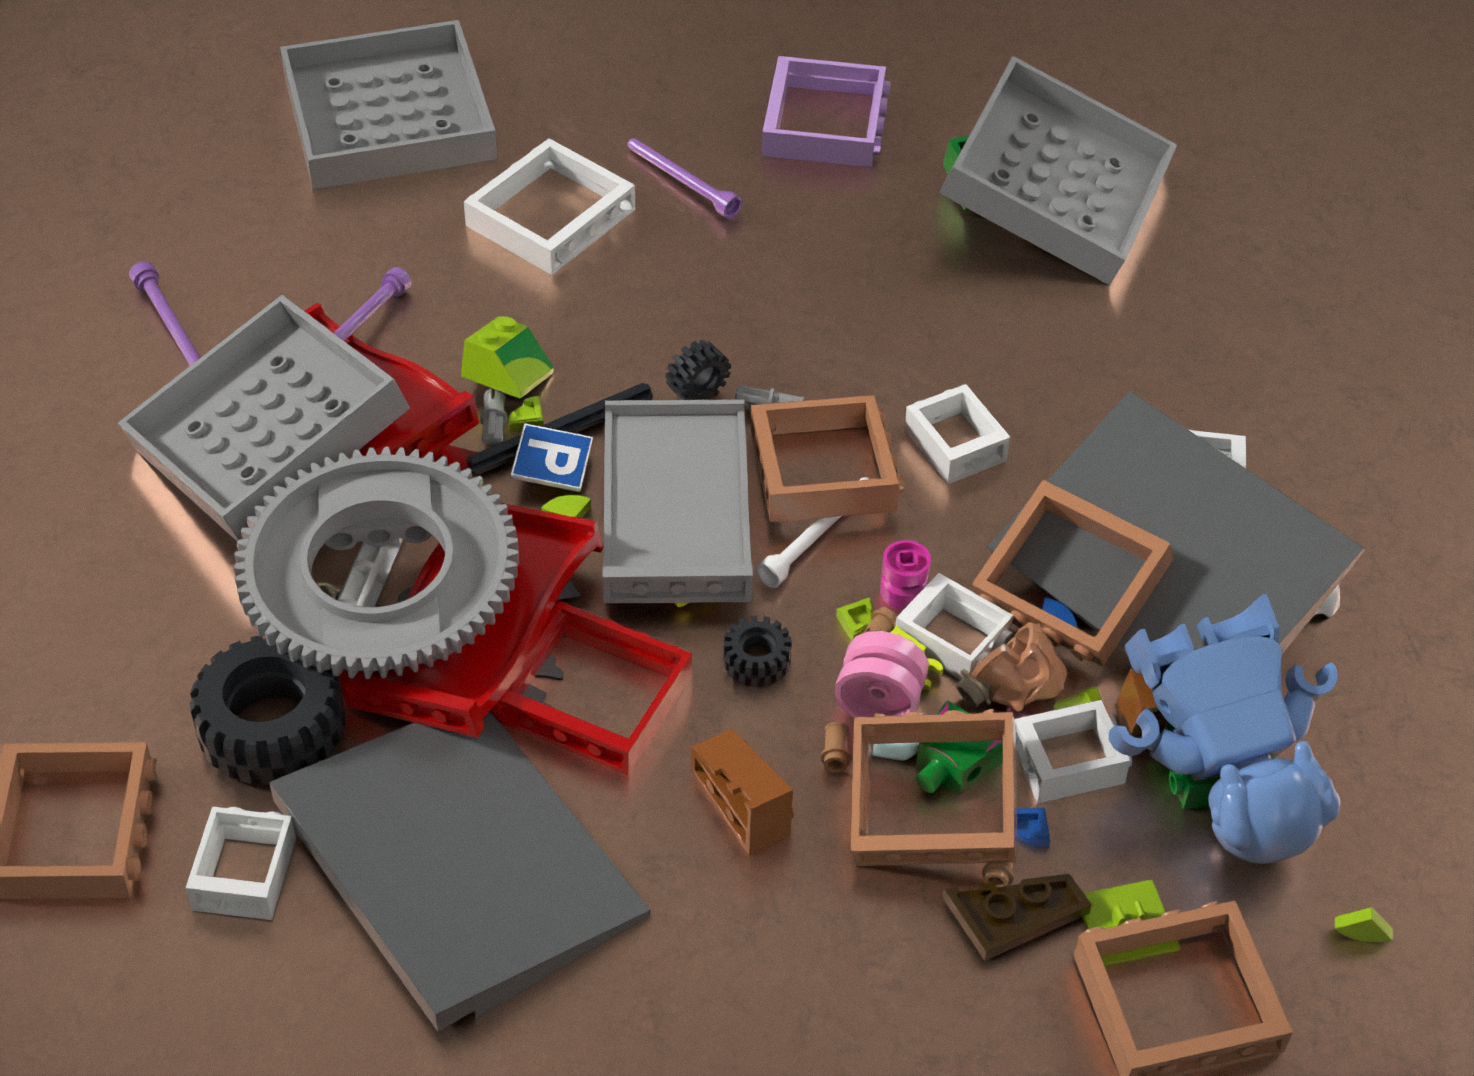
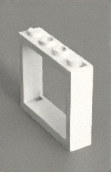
M548 138L464 201L465 223L467 227L553 275L635 210V185ZM551 168L597 193L602 198L554 236L546 240L495 210Z

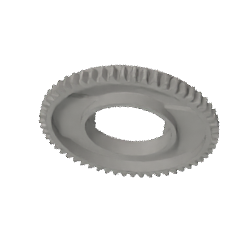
M384 447L381 455H377L374 448H369L366 456H362L357 449L354 450L351 459H348L344 453H339V459L336 463L329 457L324 458V467H320L313 462L310 464L311 473L299 469L297 470L298 480L286 477V488L280 486L273 487L275 497L265 495L263 497L265 506L256 505L254 508L256 516H248L247 518L249 528H242L241 530L243 539L237 540L238 552L234 554L236 564H234V578L240 604L243 606L245 616L248 615L250 625L256 626L260 637H266L269 646L276 644L280 655L288 652L290 661L295 662L300 659L305 668L313 665L317 667L320 673L332 668L333 676H338L344 669L348 670L349 678H354L358 671H363L365 679H370L373 671H379L381 677L386 678L390 669H394L397 675L401 676L406 666L417 672L419 664H427L429 667L434 666L433 662L437 659L448 660V655L453 652H462L461 647L466 643L472 645L477 634L484 635L486 633V624L493 625L495 623L494 613L502 614L503 602H509V590H514V578L518 576L519 549L516 528L513 526L512 515H508L507 505L501 504L500 495H493L490 484L483 486V478L481 476L472 478L471 469L468 468L461 472L460 463L458 462L448 466L447 457L444 456L434 462L433 453L431 452L425 457L420 458L418 449H415L409 456H405L404 448L401 447L395 455H391L389 447ZM433 535L445 552L442 568L435 579L423 591L405 601L389 606L359 607L342 603L323 592L311 576L313 561L324 543L332 549L346 550L354 547L360 541H364L374 547H381L392 543L395 538H402L409 543H421Z

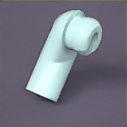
M919 743L874 744L872 756L900 761L908 760L917 754Z

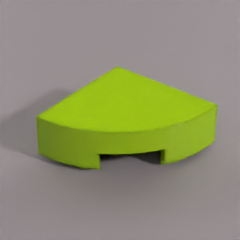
M539 396L525 399L523 405L510 413L509 432L523 431L524 424L544 425Z
M565 495L550 500L541 509L546 512L582 518L591 508V499L580 495Z
M870 597L837 609L836 618L851 641L856 636L863 634L872 621L871 614L874 607Z
M1093 686L1080 691L1079 694L1055 702L1053 707L1054 710L1099 701L1102 698L1098 688Z
M1372 907L1335 917V929L1346 937L1363 942L1393 941V928Z

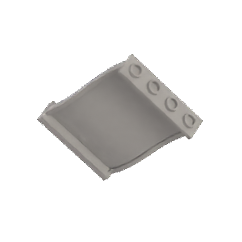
M744 399L605 401L603 603L752 602L753 567L750 547Z

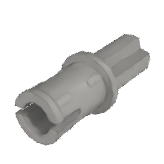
M739 385L735 394V400L744 399V406L750 408L751 405L804 401V397L774 392L775 388H771L769 391Z
M492 389L485 392L483 398L484 410L480 413V422L483 425L482 441L484 444H490V447L503 441V427L507 423V414L504 411L506 396L503 392L496 389L494 399H492Z

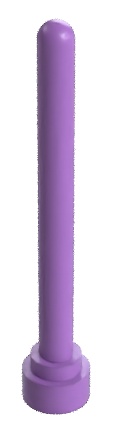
M635 138L628 141V148L712 201L718 214L726 219H732L739 213L742 199L731 191L719 192Z
M148 261L135 264L130 269V279L137 289L148 294L185 359L191 366L201 357L158 287L159 274Z
M391 268L383 276L381 288L342 324L334 334L345 342L390 297L402 296L411 287L409 274L402 268Z

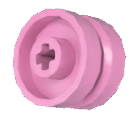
M884 631L863 633L856 636L847 647L843 668L840 670L835 685V697L840 707L854 718L875 717V713L886 716H904L909 712H917L921 690L924 687L928 673L929 662L925 653L914 642L898 634Z

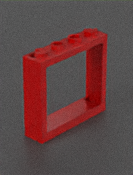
M558 601L551 610L528 659L511 686L492 708V714L504 725L629 776L691 680L692 653L679 649V646H672L654 639L646 633L636 632L618 625L613 620L603 619L585 612L580 607L575 608ZM564 634L570 639L668 677L629 739L522 695L529 684L533 682L546 659L560 643Z

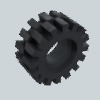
M700 340L699 344L694 341L690 343L689 349L686 346L681 349L683 353L680 356L676 354L673 357L676 362L674 364L669 363L667 367L670 372L665 375V378L668 380L666 383L681 400H711L710 395L714 394L716 396L720 392L717 390L719 386L724 387L727 382L724 378L730 377L731 372L728 370L731 369L729 359L710 341Z
M751 616V622L748 623L745 617L739 619V627L733 623L729 627V632L726 631L724 636L723 660L725 669L729 670V675L733 679L739 675V683L745 685L747 680H751V687H757L758 681H763L765 687L771 684V678L777 683L781 680L782 674H787L791 664L792 640L789 637V631L786 627L781 629V623L777 620L770 624V617L764 616L763 622L758 621L757 616ZM752 646H762L772 652L765 656H751L743 650Z

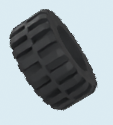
M262 636L250 637L251 641L241 643L239 640L230 644L229 650L226 652L220 650L210 659L211 665L205 664L197 675L198 680L193 683L190 692L192 699L190 701V710L201 751L205 753L206 760L213 767L220 768V772L229 778L234 779L236 776H239L241 782L254 784L255 780L263 781V785H270L269 782L315 764L320 759L325 760L329 758L334 752L333 745L337 746L343 736L346 714L339 675L333 676L332 668L324 670L322 673L318 672L317 667L313 665L305 668L300 659L295 662L290 661L288 652L280 655L276 644L269 646L266 639H263ZM285 697L299 702L298 706L290 713L271 721L254 722L237 717L248 705L264 698Z

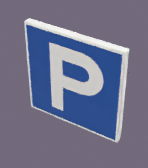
M524 424L510 478L580 492L593 437Z

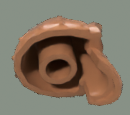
M1029 622L1021 627L1006 645L1003 644L985 656L973 669L971 675L978 682L990 685L989 697L991 700L1007 705L1019 712L1024 709V705L1033 701L1054 699L1064 689L1063 685L1066 680L1067 670L1061 659L1056 655L1052 642L1045 635L1040 624Z

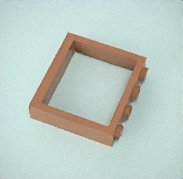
M874 395L751 405V437L770 522L898 511V496L904 493V481L902 475L896 474L898 471L897 456L895 452L890 453V431H884V410L878 409ZM861 427L868 428L881 479L783 487L772 435Z
M1042 480L971 585L975 594L1012 614V624L1018 628L1023 627L1029 622L1040 624V627L1053 646L1057 647L1061 644L1070 649L1071 653L1080 661L1083 659L1089 662L1093 661L1103 667L1174 559L1171 543ZM1045 511L1145 560L1140 571L1096 637L996 586V583Z
M989 709L983 713L966 714L962 711L952 710L945 712L943 715L909 712L904 716H886L875 713V717L854 718L851 853L856 866L1017 862L1016 726L1013 712L994 713L993 709ZM1003 740V832L869 836L871 744Z
M147 742L3 743L0 755V900L131 898L133 881L137 880V877L141 875V862L138 858L139 848H144L146 845L147 831L146 825L143 824L144 817L149 815L152 810V793L149 790L150 782H155L157 779L155 771L157 760L156 758H151ZM129 772L113 865L6 866L26 773Z
M1216 901L1210 902L1199 909L1185 912L1172 910L1166 912L1161 917L1148 920L1135 918L1126 921L1120 926L1106 929L1103 927H1093L1086 930L1083 934H1079L1073 955L1120 1076H1182L1285 1052L1293 1031L1236 901L1222 904ZM1223 930L1263 1023L1137 1051L1101 957Z

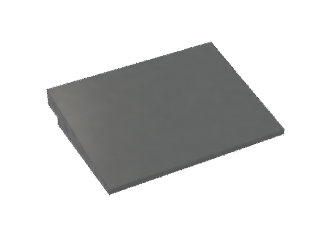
M1131 391L1124 396L1047 480V482L1171 543L1174 560L1117 645L1125 653V644L1139 630L1145 629L1149 641L1152 642L1170 634L1181 624L1186 625L1194 650L1202 648L1203 644L1196 625L1203 618L1209 617L1211 624L1227 620L1245 611L1261 595L1267 594L1279 625L1278 644L1282 647V655L1365 552L1364 547ZM1025 505L987 545L991 553L995 551ZM1045 511L1008 567L1050 598L1066 606L1072 614L1099 632L1140 571L1145 560Z
M490 711L483 719L485 728L478 738L412 723L269 782L273 801L283 815L292 816L294 830L438 1032L469 1013H472L475 1019L651 915L649 907Z

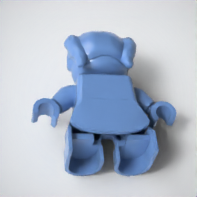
M1267 594L1261 595L1245 611L1227 620L1211 624L1209 617L1203 618L1196 625L1203 647L1194 650L1185 624L1179 625L1170 634L1152 642L1149 641L1145 629L1139 630L1125 644L1124 648L1133 671L1143 675L1146 685L1153 691L1154 701L1159 711L1175 727V730L1171 732L1163 729L1160 733L1158 720L1146 708L1138 715L1135 722L1142 730V738L1131 736L1125 726L1115 725L1109 730V742L1112 747L1119 753L1127 756L1138 755L1149 749L1151 750L1150 756L1176 774H1193L1198 779H1207L1220 775L1221 779L1213 785L1208 796L1213 819L1212 828L1219 843L1232 855L1252 863L1264 864L1278 862L1302 854L1315 843L1321 834L1322 828L1336 819L1340 809L1341 800L1334 788L1333 781L1313 756L1309 743L1307 741L1298 742L1308 732L1315 708V701L1331 691L1336 685L1338 678L1336 666L1331 662L1327 663L1315 675L1317 685H1312L1303 676L1304 668L1295 664L1286 673L1285 681L1289 692L1283 698L1281 692L1282 647L1278 644L1279 625ZM1298 742L1295 746L1294 761L1284 758L1273 759L1292 746L1293 743Z

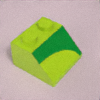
M498 316L464 340L461 377L520 399L553 374L554 367L529 327L517 323L513 318Z

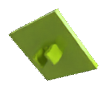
M1152 879L1084 893L1092 904L1090 914L1082 917L1087 930L1093 927L1111 928L1120 926L1131 919L1141 918L1148 920L1161 917L1166 913ZM1178 940L1102 956L1101 959L1104 966L1179 951L1180 945Z

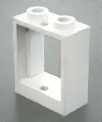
M966 384L907 406L904 431L947 484L1007 461L1010 436ZM962 413L981 437L950 448L931 424Z
M940 573L931 580L896 618V626L926 647L925 656L927 659L931 658L939 661L945 672L959 680L963 679L960 673L962 669L967 670L971 674L985 656L1003 644L1006 645L1014 635L1011 631L1012 614ZM942 609L988 635L971 655L925 629Z
M1102 700L1014 719L1016 726V757L1037 804L1125 784L1128 769L1132 766V756L1119 753L1109 742V730L1117 725L1114 716L1107 713ZM1090 729L1094 730L1106 758L1057 769L1052 768L1040 742L1041 740Z
M212 807L186 885L191 910L272 920L296 842L292 816L273 811L267 813L245 811L238 807ZM225 839L276 845L265 883L213 877Z

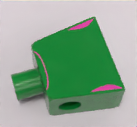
M947 700L937 715H943L945 712L952 710L962 711L966 714L969 713ZM1003 740L919 743L916 765L922 771L916 776V781L928 793H933L941 784H944L956 793H963L1003 763Z

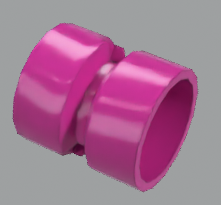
M912 540L896 541L889 545L883 554L880 594L883 600L892 607L905 609L928 585L931 555L928 549L921 543Z

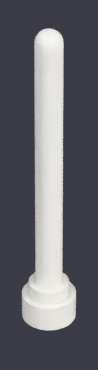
M863 477L860 480H869L870 478ZM841 516L818 518L780 555L767 556L756 567L759 579L771 588L778 587L788 577L789 565Z

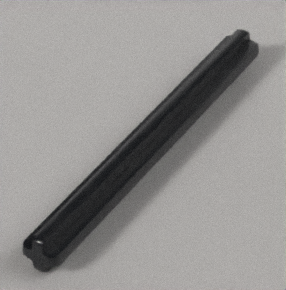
M640 383L540 427L577 433L605 421V401L652 400L653 393L649 384ZM522 434L467 457L466 463L468 468L472 470V474L479 475L514 460Z

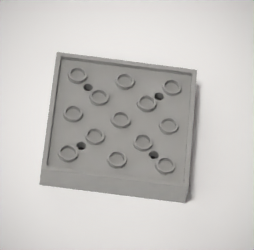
M459 20L280 47L284 76L313 190L498 160L495 127Z
M1012 56L939 193L1110 285L1127 259L1177 144Z
M281 295L118 422V425L134 448L237 541L243 539L242 528H249L247 523L248 516H256L255 506H265L263 500L265 495L275 497L273 487L280 486L286 488V477L298 480L297 470L299 469L311 473L310 464L313 462L320 467H324V458L329 457L335 463L338 462L339 453H344L347 458H350L354 450L361 449L408 411L410 406L394 378L285 296Z

